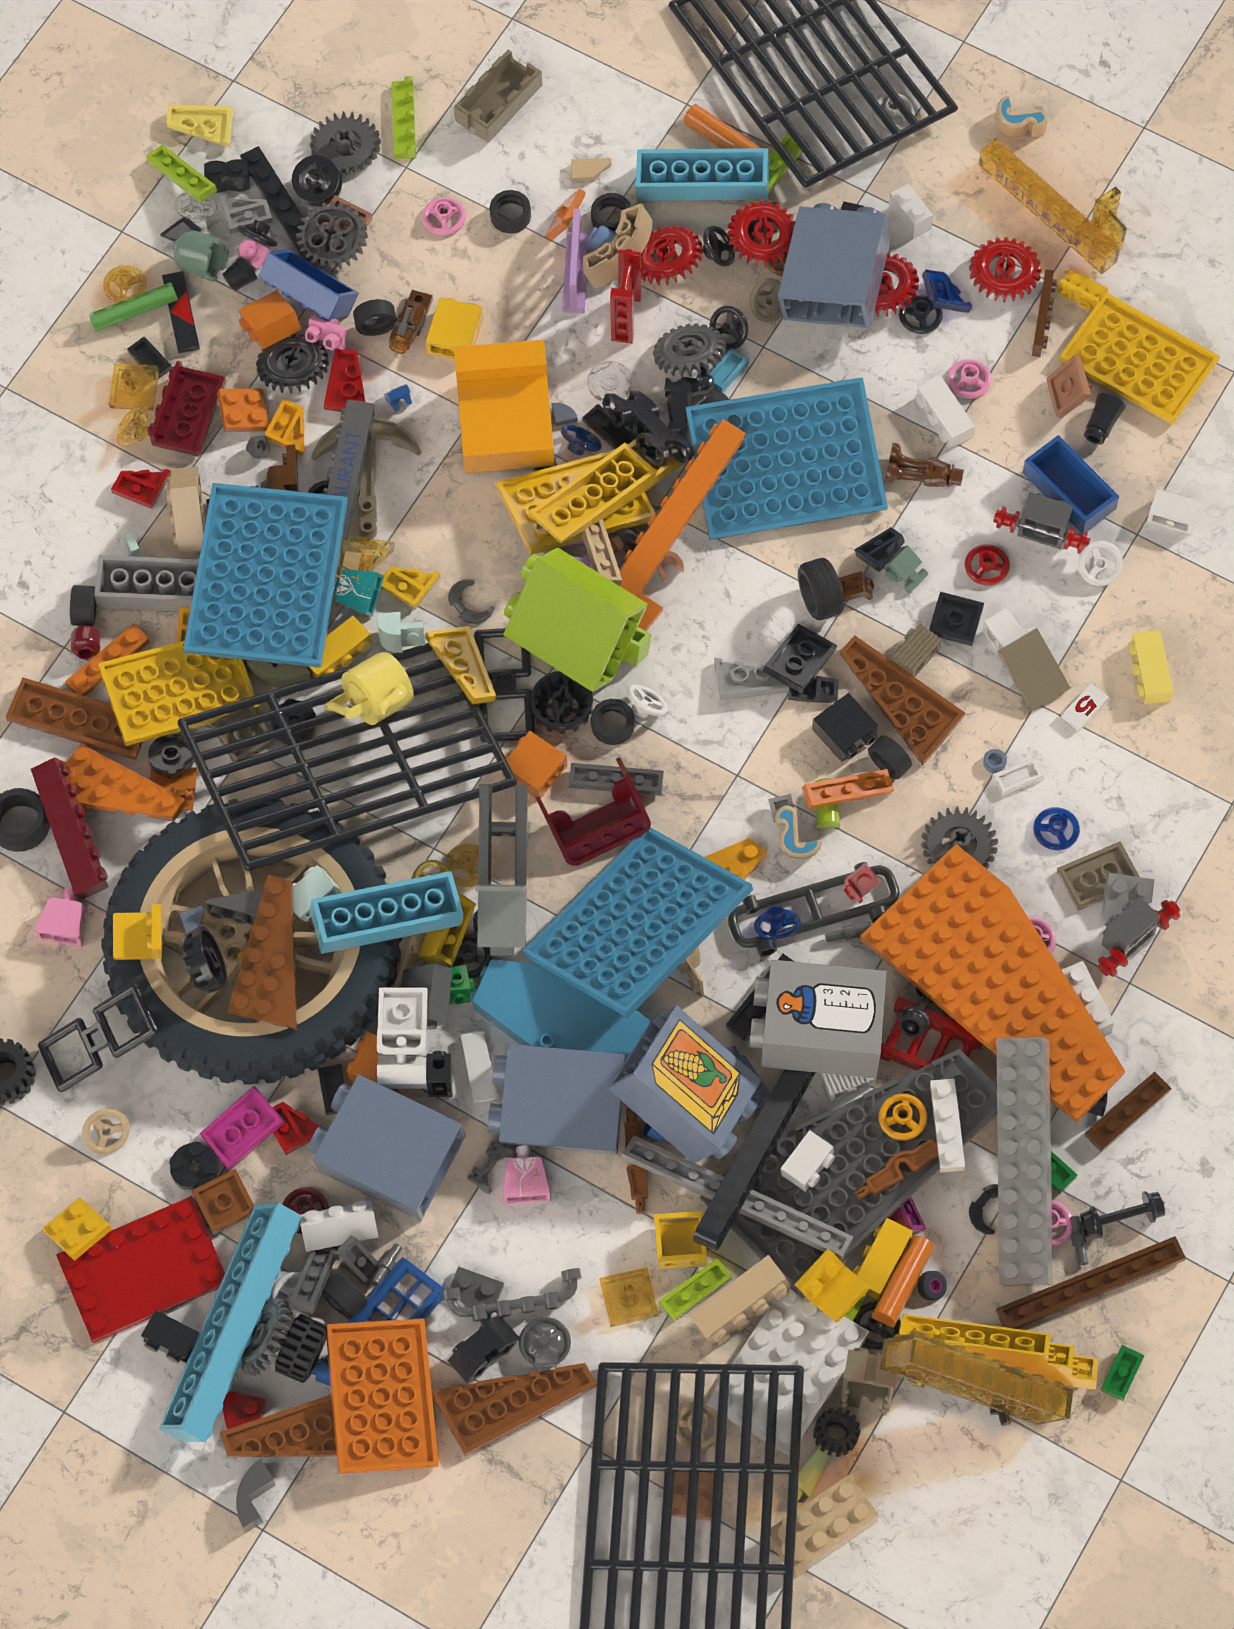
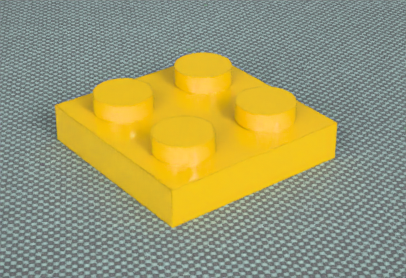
M80 1197L42 1228L44 1233L74 1261L112 1230L110 1224Z

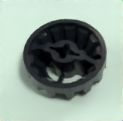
M555 671L543 676L533 687L531 711L538 725L545 726L548 732L557 730L560 734H565L567 730L571 729L575 732L581 724L585 725L588 722V718L592 714L593 694L592 691L561 671ZM572 697L576 700L578 709L573 708ZM546 708H552L555 720L550 718ZM572 712L577 713L573 719L563 722L564 718L568 717Z
M201 927L186 933L181 941L180 949L183 952L182 959L186 964L185 970H188L190 981L194 982L195 988L207 994L226 988L228 977L225 962L211 932L206 927Z

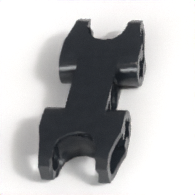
M629 391L627 400L615 393L604 395L602 405L609 420L616 427H627L636 437V446L639 452L654 465L667 466L669 457L675 458L680 463H689L693 459V447L686 435L679 429H669L659 418L660 411L658 406L641 391ZM610 400L615 406L614 410L610 406ZM682 446L686 450V457L681 451Z

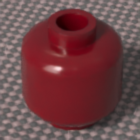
M83 625L72 631L71 651L75 656L88 660L100 652L101 635L96 628Z

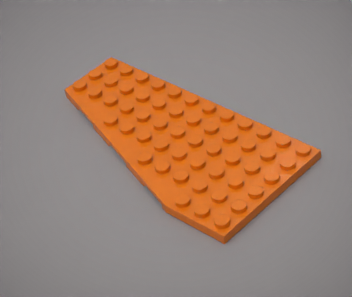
M957 844L860 936V940L994 1054L997 1055L996 1038H1047L1050 1048V1101L1076 1123L1125 1074L1122 1064L1011 889Z

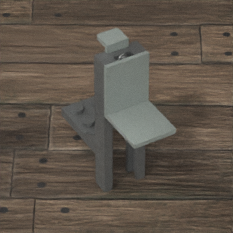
M479 784L478 885L475 886V891H478V947H490V956H515L514 947H526L528 832H530V822H528V785H516L515 822H492V784ZM502 832H510V836H515V884L512 885L491 884L492 836H502Z

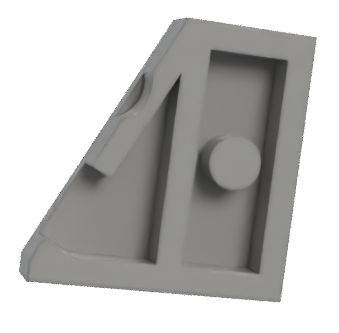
M226 194L219 195L230 233L238 232L237 226L239 225L248 228L252 227L254 220L265 224L273 223L267 200L249 199L239 196V199L228 198Z
M1107 873L1101 918H1109L1113 915L1121 914L1123 912L1122 908L1130 900L1134 902L1139 897L1147 904L1152 903L1155 879Z

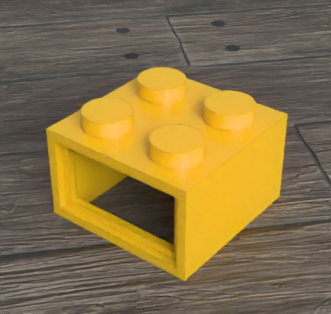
M703 1211L654 1214L658 1270L707 1266L706 1247L693 1241L695 1230L703 1217ZM697 1217H698V1219L677 1220V1221H663V1222H660V1220L683 1219V1218H697Z

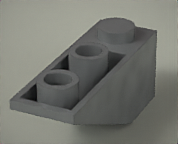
M258 889L208 899L205 902L207 912L217 919L227 918L238 924L248 923L253 925L263 890Z

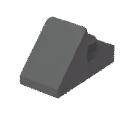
M351 1235L335 1254L342 1261L341 1266L364 1285L369 1286L379 1269V1262L356 1237Z

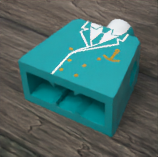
M343 569L341 577H336L334 591H336L335 600L367 616L373 617L384 575L373 571Z

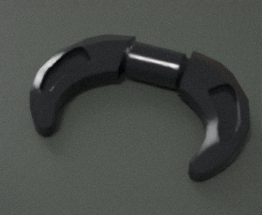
M991 1184L983 1188L984 1192L975 1202L972 1201L969 1207L968 1214L971 1224L983 1234H995V1230L989 1228L984 1223L982 1208L991 1198H998V1184Z

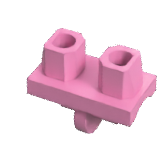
M253 239L243 240L238 246L239 255L257 269L263 266L270 252L269 249Z
M312 315L309 318V327L306 330L305 339L311 343L319 340L323 342L326 349L331 351L335 348L343 350L346 347L345 336L347 329L339 326L338 319H331L328 322Z

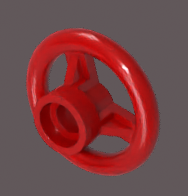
M983 544L976 546L970 550L965 558L964 565L967 575L974 582L981 585L1000 583L1005 579L1010 570V561L1007 554L995 545ZM979 553L980 565L974 572L971 562L973 557ZM997 555L1002 559L1003 564L997 562ZM991 570L1001 572L994 578H981L985 572Z

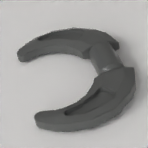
M472 579L458 581L451 587L448 601L450 606L453 605L460 614L459 618L464 622L476 624L490 618L493 614L494 606H490L483 612L467 610L461 602L462 591L466 587L474 585L475 581Z

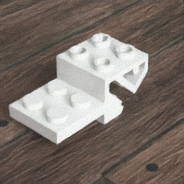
M379 988L377 1083L388 1089H427V988Z

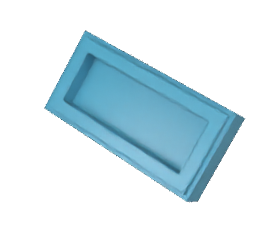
M730 348L721 362H718L716 367L709 373L714 378V389L724 393L749 364V359Z

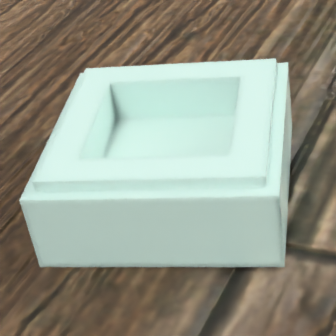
M132 531L124 532V540L132 557H141Z

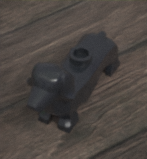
M701 367V375L698 374L696 378L682 377L676 382H672L667 377L665 379L664 390L665 397H668L667 404L670 420L668 428L679 429L686 436L688 422L685 408L691 406V401L695 396L701 394L708 395L714 388V378L708 374L704 367Z

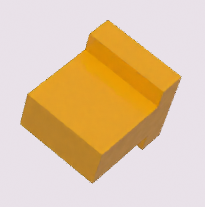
M544 340L454 347L465 473L554 466V446Z

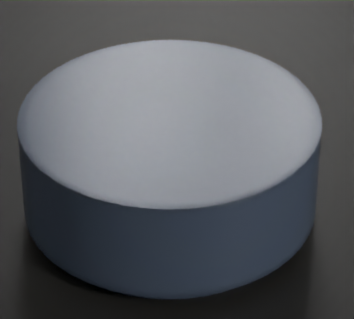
M991 749L985 753L983 766L988 772L997 773L1005 769L1007 757L1003 751Z

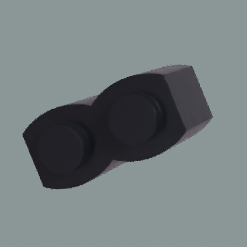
M234 159L228 162L216 160L204 164V177L216 185L217 192L215 193H222L228 190L242 192L250 189L248 161L242 159Z

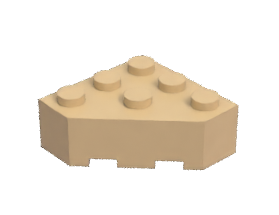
M199 467L171 469V477H167L166 497L167 503H172L170 505L169 518L170 524L175 525L176 533H172L173 545L178 547L179 554L200 552L205 522L203 506L201 505L202 489Z

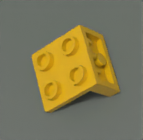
M151 904V912L113 914V958L115 960L162 959L161 904Z
M829 1249L794 1284L807 1300L835 1323H838L870 1289L867 1283L844 1266Z

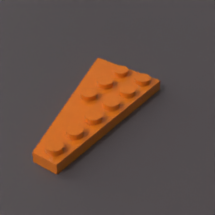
M80 744L66 761L71 771L69 775L71 782L75 784L78 790V802L83 808L109 812L123 811L128 815L142 814L147 815L148 818L175 821L188 804L186 799L83 744Z

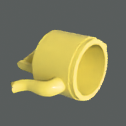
M381 652L343 673L342 687L344 692L327 702L325 707L328 711H334L348 719L359 716L366 723L375 725L407 706L413 700V688L407 673L397 659L387 652ZM349 701L352 707L349 708L343 704Z

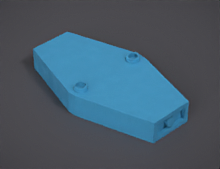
M491 960L488 967H483L480 974L482 981L479 987H474L470 997L473 1009L518 1044L525 1046L625 1054L627 1059L650 1022L648 1018L637 1010L629 1018L624 1017L534 963Z

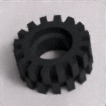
M832 1407L829 1408L828 1412L826 1410L823 1411L822 1415H819L813 1439L816 1438V1446L821 1445L820 1450L822 1452L825 1449L828 1450L827 1455L829 1456L833 1452H835L836 1457H840L842 1452L845 1456L857 1444L861 1431L859 1429L860 1423L859 1421L855 1422L857 1417L854 1414L851 1417L849 1416V1410L843 1413L842 1407H838L837 1411ZM833 1424L840 1425L845 1429L846 1436L843 1439H834L828 1434V1427Z

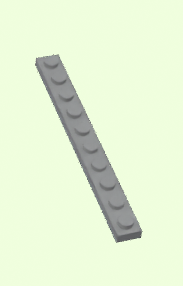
M633 1135L622 1155V1159L710 1200L713 1199L724 1179L723 1176L693 1164L691 1161ZM751 1190L739 1212L820 1251L825 1252L829 1249L840 1260H843L853 1241V1236L754 1190Z

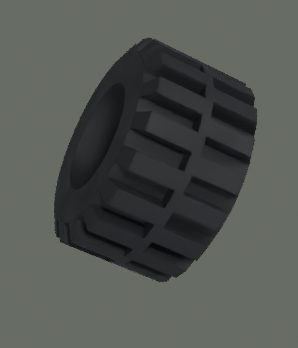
M0 1038V1064L8 1062L16 1065L14 1074L10 1078L0 1081V1105H5V1101H9L10 1104L15 1103L14 1099L19 1098V1100L23 1099V1093L26 1092L28 1094L31 1091L29 1085H34L35 1082L33 1076H36V1072L26 1048L23 1049L19 1042L14 1044L12 1039H7L4 1042Z
M299 1314L292 1322L290 1330H288L285 1336L287 1339H284L281 1345L282 1348H280L275 1362V1372L301 1383L308 1380L326 1342L327 1325Z

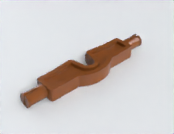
M630 1108L626 1109L628 1122L624 1124L625 1149L633 1135L643 1139L641 1122L637 1121V1114L633 1110V1117H631ZM635 1164L627 1166L631 1199L635 1200L636 1214L640 1215V1205L642 1207V1214H645V1199H648L646 1176L649 1171Z
M930 1139L912 1151H902L895 1154L889 1159L885 1168L867 1178L866 1185L854 1191L858 1200L860 1201L870 1193L875 1196L885 1189L902 1182L903 1175L899 1170L901 1164L907 1165L915 1173L937 1158V1141L934 1142L933 1139Z

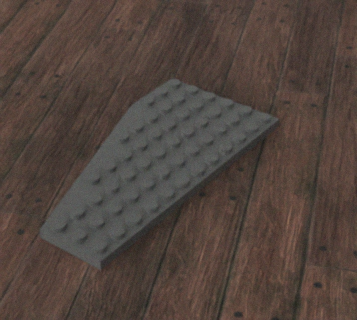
M958 1049L933 1061L932 1064L898 1080H892L863 1094L862 1097L830 1112L827 1111L782 1134L752 1190L853 1236V1241L843 1260H840L843 1263L885 1222L886 1218L889 1219L940 1170L939 1157L915 1173L907 1165L901 1164L899 1170L903 1175L902 1182L885 1189L875 1196L870 1193L860 1201L854 1191L866 1185L867 1178L885 1168L889 1159L895 1154L902 1151H912L930 1139H933L934 1142L937 1141L930 1080L955 1079L963 1147L997 1115V1084ZM896 1094H909L918 1098L923 1103L927 1111V1123L924 1130L917 1137L901 1141L889 1137L882 1130L879 1124V1110L889 1097ZM898 1101L888 1108L886 1118L893 1116L894 1107L902 1103V1101ZM910 1103L909 1106L912 1108L913 1113L912 1120L919 1124L920 1113L917 1107ZM901 1113L899 1117L906 1118L907 1114ZM896 1123L889 1126L898 1133L912 1131L906 1124ZM810 1130L833 1146V1156L835 1158L827 1169L824 1167L819 1173L820 1179L813 1188L809 1186L805 1192L782 1176L781 1167ZM701 1195L700 1199L709 1206L711 1200ZM739 1213L730 1229L761 1260L769 1255L790 1283L791 1289L800 1298L804 1299L805 1296L794 1284L824 1252Z

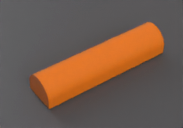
M693 104L684 116L685 125L721 149L760 148L697 104Z
M913 1236L871 1318L894 1328L933 1252V1244L928 1239L922 1236Z

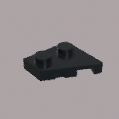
M890 527L857 547L854 551L856 557L877 572H880L905 543V540L901 533Z

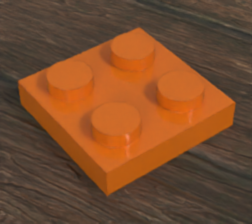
M262 388L219 389L217 395L224 432L267 430L269 421Z

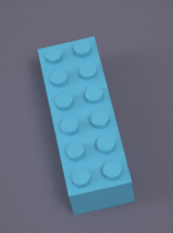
M768 148L637 149L635 185L637 201L768 200Z
M452 871L312 899L310 914L321 954L460 926L464 915Z

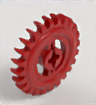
M760 200L759 204L751 201V206L743 204V210L737 209L736 215L731 216L732 222L728 224V229L731 230L727 232V236H732L729 240V245L735 244L733 247L734 253L741 250L739 259L747 255V264L752 259H755V267L758 266L760 260L763 261L764 268L767 267L768 260L772 262L773 266L776 265V258L783 263L784 255H788L796 221H792L794 215L786 214L787 208L779 209V203L772 206V201L770 200L767 204L763 200ZM758 220L759 222L754 227L752 241L747 230L752 222ZM767 220L773 222L778 227L780 233L777 241L771 245L774 228Z
M674 225L672 228L665 226L663 230L657 228V232L651 231L648 243L641 253L642 280L646 281L647 277L649 283L652 284L655 278L660 286V281L664 278L665 283L669 285L670 277L673 278L675 283H677V275H681L683 279H686L685 270L693 274L690 265L698 268L696 259L702 261L701 254H703L702 242L699 240L698 235L693 233L691 229L686 230V227L683 226L678 228L677 225ZM675 244H678L682 247V251L679 257L675 249ZM655 250L659 259L658 263L652 260V254Z
M999 237L995 238V242L987 240V245L981 244L980 250H975L974 256L970 258V279L975 278L974 286L980 284L979 293L987 289L986 298L994 293V300L997 301L998 297L1002 295L1004 303L1008 295H1010L1013 302L1015 301L1016 294L1023 299L1024 291L1030 295V286L1035 289L1037 282L1041 278L1039 275L1042 271L1040 267L1041 261L1037 259V253L1031 252V246L1024 247V241L1017 243L1016 238H1013L1011 241H1009L1008 237H1004L1003 241ZM1002 256L996 263L995 275H993L990 271V263L993 259ZM1005 257H1006V267H1005V271H1004V263H1005ZM1010 257L1016 259L1021 265V273L1016 278H1014L1016 264Z
M890 252L887 254L884 271L894 273L898 277L899 283L894 289L891 275L883 272L875 306L877 317H879L881 310L888 317L889 309L896 315V306L905 310L904 301L911 305L910 296L916 298L915 290H919L917 269L913 268L912 262H907L906 257L899 259V254H894L892 257Z

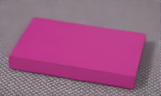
M253 1086L199 1134L227 1169L231 1171L285 1122L261 1092Z

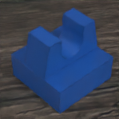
M407 384L383 394L394 411L400 410L398 405L400 399H403L406 405L412 404L410 389Z

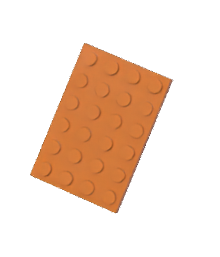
M425 1319L327 1324L326 1341L338 1475L437 1468L439 1462Z

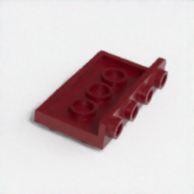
M176 361L175 366H172L169 371V383L163 387L162 402L156 406L155 421L148 428V436H150L152 446L199 457L219 403L217 393L219 389H224L226 378L183 367L181 361Z

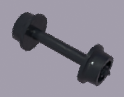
M917 988L916 992L921 998L917 1006L903 1008L899 1014V1028L903 1034L909 1037H918L928 1030L930 1018L925 1010L929 1002L934 1003Z
M1143 1191V1204L1099 1216L1096 1208L1090 1206L1088 1211L1080 1213V1227L1083 1229L1086 1237L1097 1236L1102 1238V1225L1146 1213L1149 1221L1155 1223L1157 1218L1165 1216V1202L1162 1200L1159 1192L1148 1193Z

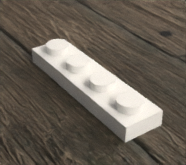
M955 1079L930 1080L940 1173L965 1171Z

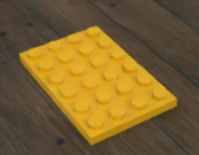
M1107 292L1059 356V361L1062 363L1067 362L1073 356L1081 357L1087 377L1171 425L1176 423L1220 360L1219 355Z
M614 450L496 482V489L530 556L584 541L582 533H579L561 544L529 515V512L566 486L568 477L577 478ZM644 492L604 518L603 522L607 534L623 528L648 523L656 512Z
M185 641L98 663V669L125 745L129 746L181 732L177 725V721L180 718L255 696L243 660L184 653ZM259 704L255 705L256 711H259ZM225 715L189 725V728L192 729L213 723Z

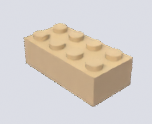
M767 1255L691 1312L689 1316L712 1346L716 1344L719 1346L730 1338L729 1334L737 1329L739 1331L745 1328L750 1323L749 1319L754 1315L760 1316L770 1308L769 1304L774 1300L780 1301L789 1294L788 1290L791 1288V1285L771 1257Z
M850 1474L797 1509L794 1578H797L878 1522V1513ZM786 1518L771 1527L770 1544L783 1562L785 1555Z

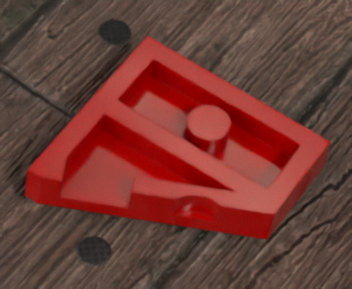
M163 469V472H150V470H140L137 472L132 470L121 471L111 488V492L153 509L168 482L167 477L171 476V470Z
M283 1101L273 1107L285 1122L273 1133L285 1155L292 1153L311 1141L320 1125L308 1119V1116L293 1110L291 1106Z

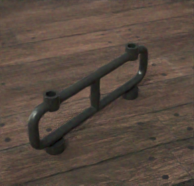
M867 862L856 864L854 866L855 871ZM881 865L871 866V870L876 875L885 877L890 890V896L825 917L821 914L814 893L844 885V879L853 872L757 900L755 895H749L742 901L743 905L737 906L729 914L728 925L738 945L745 948L756 947L759 956H769L777 951L774 942L868 913L872 923H874L887 911L888 907L898 900L900 892L897 881L892 871L887 867ZM805 896L814 920L751 939L742 936L737 922L740 915L746 913L754 914L760 909Z

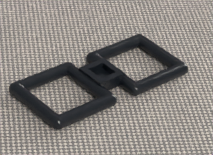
M506 628L482 629L474 632V639L484 665V638L505 637L503 634ZM521 647L522 668L487 671L490 680L493 679V689L496 694L495 700L524 698L526 731L493 733L497 742L519 741L529 731L535 734L534 715L531 711L532 690H516V678L529 677L531 675L530 652ZM487 702L479 703L478 705L488 723ZM484 735L480 736V741L487 743Z
M132 983L94 1007L93 1014L97 1021L94 1025L87 1028L82 1018H76L38 1043L39 1051L58 1092H65L102 1069L103 1062L98 1052L107 1046L112 1056L119 1058L158 1034V1026L137 983ZM133 995L148 1029L119 1046L104 1012ZM77 1030L92 1063L66 1080H63L49 1047Z

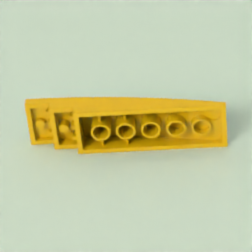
M635 439L630 444L624 443L531 510L529 515L562 544L653 487L681 467L683 463L669 457L667 466H656L639 452Z
M908 1314L902 1315L898 1340L955 1360L1012 1375L1096 1390L1098 1358L1074 1355L1075 1346L1050 1343V1333Z

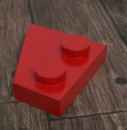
M233 1391L226 1393L222 1410L227 1430L263 1418L267 1400Z

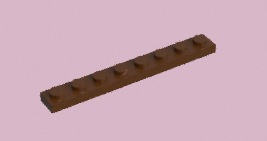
M1176 1236L998 1307L996 1308V1313L1003 1327L1017 1329L1183 1262L1186 1257Z

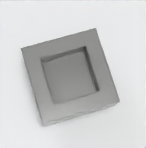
M791 794L768 799L774 822L779 808L783 806L794 808Z

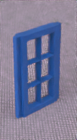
M401 1257L391 1273L386 1275L380 1286L376 1287L367 1298V1304L352 1320L349 1319L347 1323L366 1322L374 1311L384 1317V1321L395 1320L393 1316L405 1302L416 1310L409 1319L426 1320L442 1301L440 1291L445 1289L410 1261ZM408 1272L417 1281L404 1295L395 1286ZM422 1283L431 1290V1293L419 1306L409 1297ZM392 1291L401 1298V1301L388 1315L378 1306Z

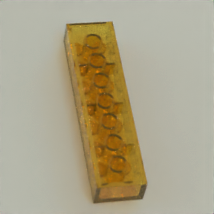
M910 1331V1334L906 1335L896 1334L895 1337L884 1340L880 1364L881 1370L1037 1425L1070 1419L1073 1389L1065 1387L1064 1383L1060 1381H1048L1044 1379L1043 1375L1028 1374L1021 1367H1009L1005 1365L1004 1361L989 1360L982 1353L967 1352L963 1346H951L945 1344L946 1341L943 1339L925 1337V1333L921 1331Z

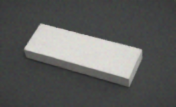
M484 1030L461 1034L474 1104L498 1100L495 1084L492 1083L493 1073Z

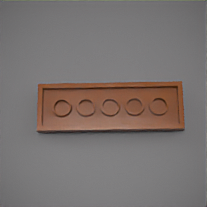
M23 677L6 714V720L134 760L137 759L143 742L129 746L125 745L110 703Z

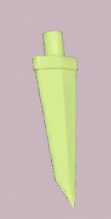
M842 1432L834 1434L831 1437L834 1439H839ZM821 1445L799 1470L798 1500L802 1494L807 1497L812 1495L813 1489L830 1457L827 1455L828 1450L825 1449L824 1452L820 1450Z

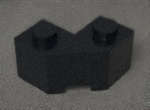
M502 1317L494 1320L488 1319L466 1341H461L453 1348V1355L449 1358L448 1362L464 1381L468 1383L481 1377L494 1360L507 1355L519 1341L520 1337Z

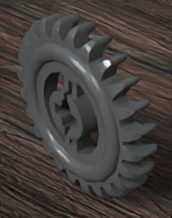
M343 111L341 119L334 113V121H331L328 116L325 118L326 125L319 121L320 130L314 127V134L316 136L313 134L310 136L312 141L310 142L311 155L327 157L335 164L340 173L344 171L345 175H349L350 171L357 173L358 168L365 170V164L368 166L372 165V160L377 158V153L380 151L381 139L379 138V131H375V124L373 123L369 126V118L362 122V114H359V117L354 119L353 112L347 118ZM354 135L361 141L360 148L355 146ZM331 141L336 143L337 152L343 156L335 154L330 149Z
M695 323L693 326L686 324L685 327L680 325L677 326L678 329L672 328L670 333H664L663 337H660L657 340L658 343L654 345V361L659 369L662 370L663 368L665 374L670 369L672 376H675V372L679 370L681 378L685 370L688 371L690 377H692L693 369L699 375H701V367H704L709 372L708 363L716 367L715 359L721 362V355H725L726 349L724 337L718 330H715L713 327L707 328L705 324L699 326L698 323ZM698 341L703 342L705 346L698 345ZM673 350L680 351V355L675 354Z
M956 806L954 814L950 812L949 808L946 809V816H943L939 811L937 813L938 821L931 817L930 823L932 826L926 824L925 831L927 833L924 832L921 835L922 839L925 840L921 842V847L927 849L923 851V856L930 857L927 860L928 864H936L955 844L968 852L970 843L976 841L975 852L970 856L988 869V862L995 860V857L991 854L998 852V848L993 847L998 844V839H991L996 835V830L989 831L992 827V822L983 824L985 815L977 819V810L970 816L968 807L965 808L963 814L960 813L958 806ZM954 830L950 835L949 845L943 848L942 840L944 836Z
M279 1298L271 1301L261 1311V1319L255 1325L251 1334V1343L245 1348L242 1356L241 1369L244 1373L252 1376L260 1375V1370H266L263 1362L271 1365L268 1355L277 1357L275 1353L282 1348L281 1345L284 1339H287L281 1331L283 1329L290 1330L284 1323L286 1321L292 1322V1319L286 1315H293V1312L289 1310V1302Z

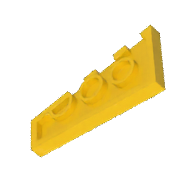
M470 626L427 631L425 639L471 703L479 704L495 701L496 694Z

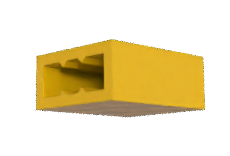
M440 297L426 339L427 353L455 359L454 347L475 345L483 321V307L475 303H463L453 298L445 299Z

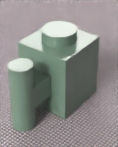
M908 545L901 547L883 568L887 578L895 583L907 579L909 582L904 586V589L908 593H911L929 575L923 568L918 573L915 571L922 561Z

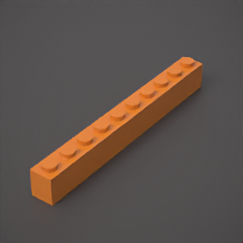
M723 419L719 425L715 423L708 434L711 436L707 443L703 441L696 452L699 454L696 460L691 459L684 469L687 473L683 479L679 477L672 487L674 492L670 497L666 495L660 504L662 510L658 515L656 513L653 514L647 524L650 526L647 532L642 531L635 541L638 545L634 551L630 549L623 559L625 564L619 569L622 578L620 587L636 597L640 595L743 443L746 433Z

